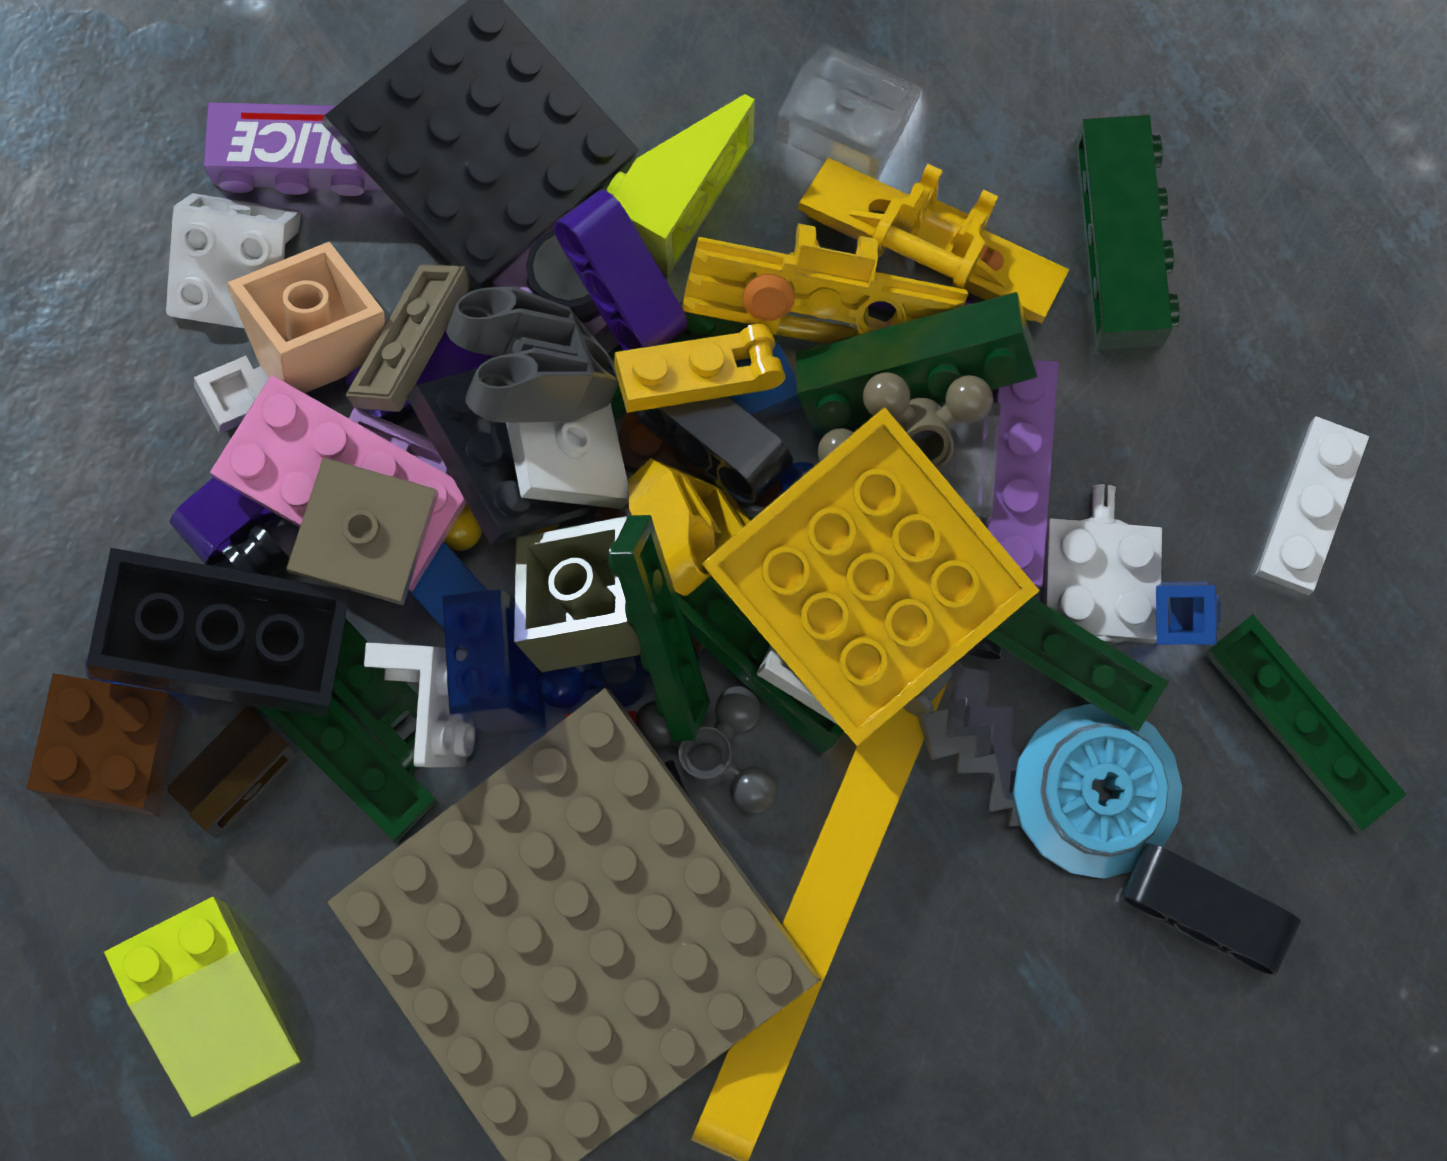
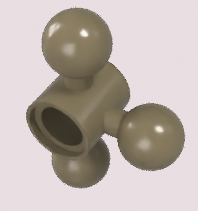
M885 372L875 375L867 382L863 391V401L866 409L873 416L885 407L932 464L939 469L950 460L954 450L949 427L958 420L972 423L983 419L992 407L993 394L991 388L983 379L971 375L962 376L949 386L946 393V404L941 408L938 403L927 398L910 400V390L905 380L894 373ZM923 430L935 431L925 439L917 440L912 438Z

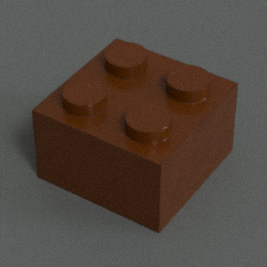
M53 673L27 789L45 799L158 817L183 704L168 692Z

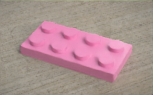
M271 375L209 473L214 479L298 527L301 526L323 457L437 489L439 495L408 589L413 592L467 504L455 481L446 473Z

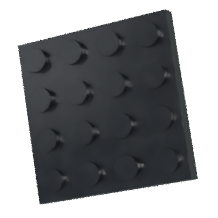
M468 0L325 114L322 125L452 266H465L472 281L471 287L474 290L480 289L548 231L556 221L566 215L573 207H576L630 161L639 150L503 0Z

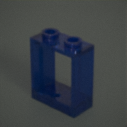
M501 589L442 596L449 715L489 735L546 729L542 672L514 642L515 599ZM466 648L468 652L467 657L462 661H458L456 659L457 650Z

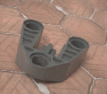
M514 286L474 290L462 296L456 303L447 325L446 333L449 338L465 350L495 356V358L489 359L479 366L466 393L465 402L475 414L486 420L502 423L571 422L607 407L611 403L619 386L614 361L569 307Z

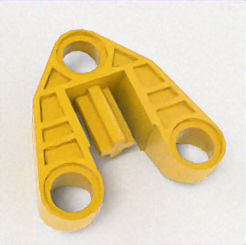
M652 458L628 479L629 509L631 514L651 515L674 590L683 596H688L711 576L701 562L752 519L737 500L723 489Z

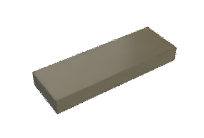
M420 265L345 395L356 409L401 411L407 396L413 390L447 329L456 303L467 293L472 284L465 266Z

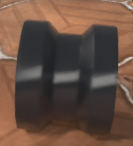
M255 522L248 528V536L239 544L230 543L222 550L238 571L273 576L277 572L288 571L287 566L290 558L259 522Z

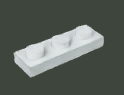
M1314 417L1309 425L1258 565L1256 576L1308 596L1314 591L1369 436L1320 417Z

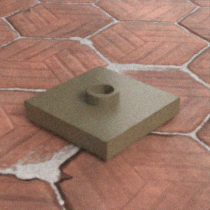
M323 457L289 559L288 572L404 605L439 495L437 489Z

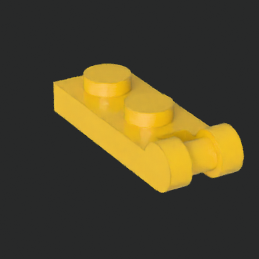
M759 323L744 328L740 333L615 352L614 367L626 412L766 391L780 386L786 377L781 360L774 357L772 353L776 344L771 327L767 324ZM751 359L752 364L750 366L737 368L736 360Z

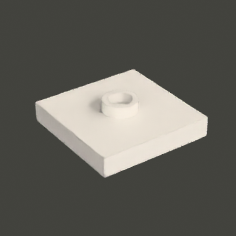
M611 403L607 407L571 422L506 423L522 498L622 509L629 502L628 481Z

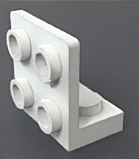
M194 193L174 205L166 301L167 315L244 328L229 293L227 282L284 260L285 244L299 233L301 211Z
M366 643L364 667L385 668L384 680L419 683L414 766L465 767L467 757L472 754L475 745V727L470 721L471 698L476 696L480 681L479 668L474 663L475 652L431 646Z

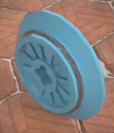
M1087 704L1061 710L1033 732L1018 758L1013 795L1021 827L1043 857L1068 873L1105 879L1132 872L1146 843L1164 847L1178 822L1182 784L1174 753L1153 725L1145 721L1138 732L1093 704ZM1107 777L1105 787L1113 791L1112 798L1100 800L1098 803L1099 793L1091 789L1092 782L1104 780Z

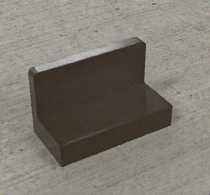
M247 707L168 786L167 790L190 813L189 816L202 829L217 838L299 753L251 708Z

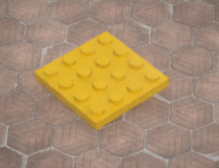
M885 407L701 562L856 746L862 743L1040 591Z

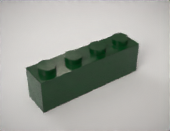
M1150 115L1083 119L1076 138L1096 350L1164 346L1173 327H1178L1180 308L1177 293H1169L1167 273H1172L1174 268V251L1172 241L1170 239L1163 240L1161 221L1167 220L1168 195L1166 187H1158L1156 168H1161L1163 159L1160 134L1152 135Z
M1010 293L796 352L797 395L814 437L827 434L834 429H846L864 424L873 417L864 405L863 391L867 382L880 373H894L903 378L910 390V400L927 398L938 404L946 402V393L949 386L962 376L971 375L979 377L989 385L991 390L1038 378L1032 336L1018 293Z

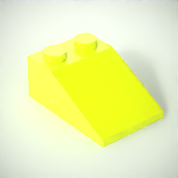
M746 94L636 158L627 174L621 171L618 172L606 190L621 203L660 271L667 277L754 143L755 99Z
M213 896L104 951L129 1008L191 1117H195L302 1062L226 902Z

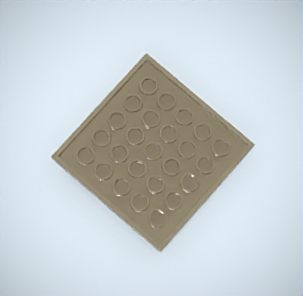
M607 688L596 694L327 901L505 1161H580L821 981L818 974L611 689Z

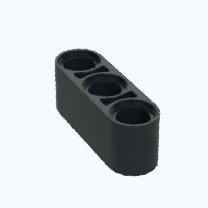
M729 397L634 412L648 430L729 495L746 505L754 504L794 465L791 452L785 443Z
M1150 843L1145 844L1120 895L1123 901L1147 915L1253 969L1276 976L1301 923L1297 916L1282 907L1165 848Z

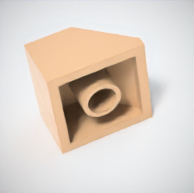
M330 242L227 282L229 293L264 372L269 378L273 375L303 393L310 392L348 376L353 370L363 365L385 327L384 310Z

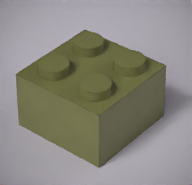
M627 517L516 538L514 642L541 672L640 655L641 645L635 627L630 625L626 618L625 597L619 579L612 575L609 567L611 543L616 541Z

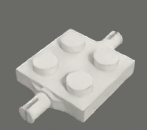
M1105 484L1094 485L1091 488L1092 518L1081 521L1049 518L1047 521L1042 603L1111 646L1123 642L1154 644L1157 642L1156 586L1161 584L1162 527L1129 525L1114 519L1116 487L1108 485L1104 489Z

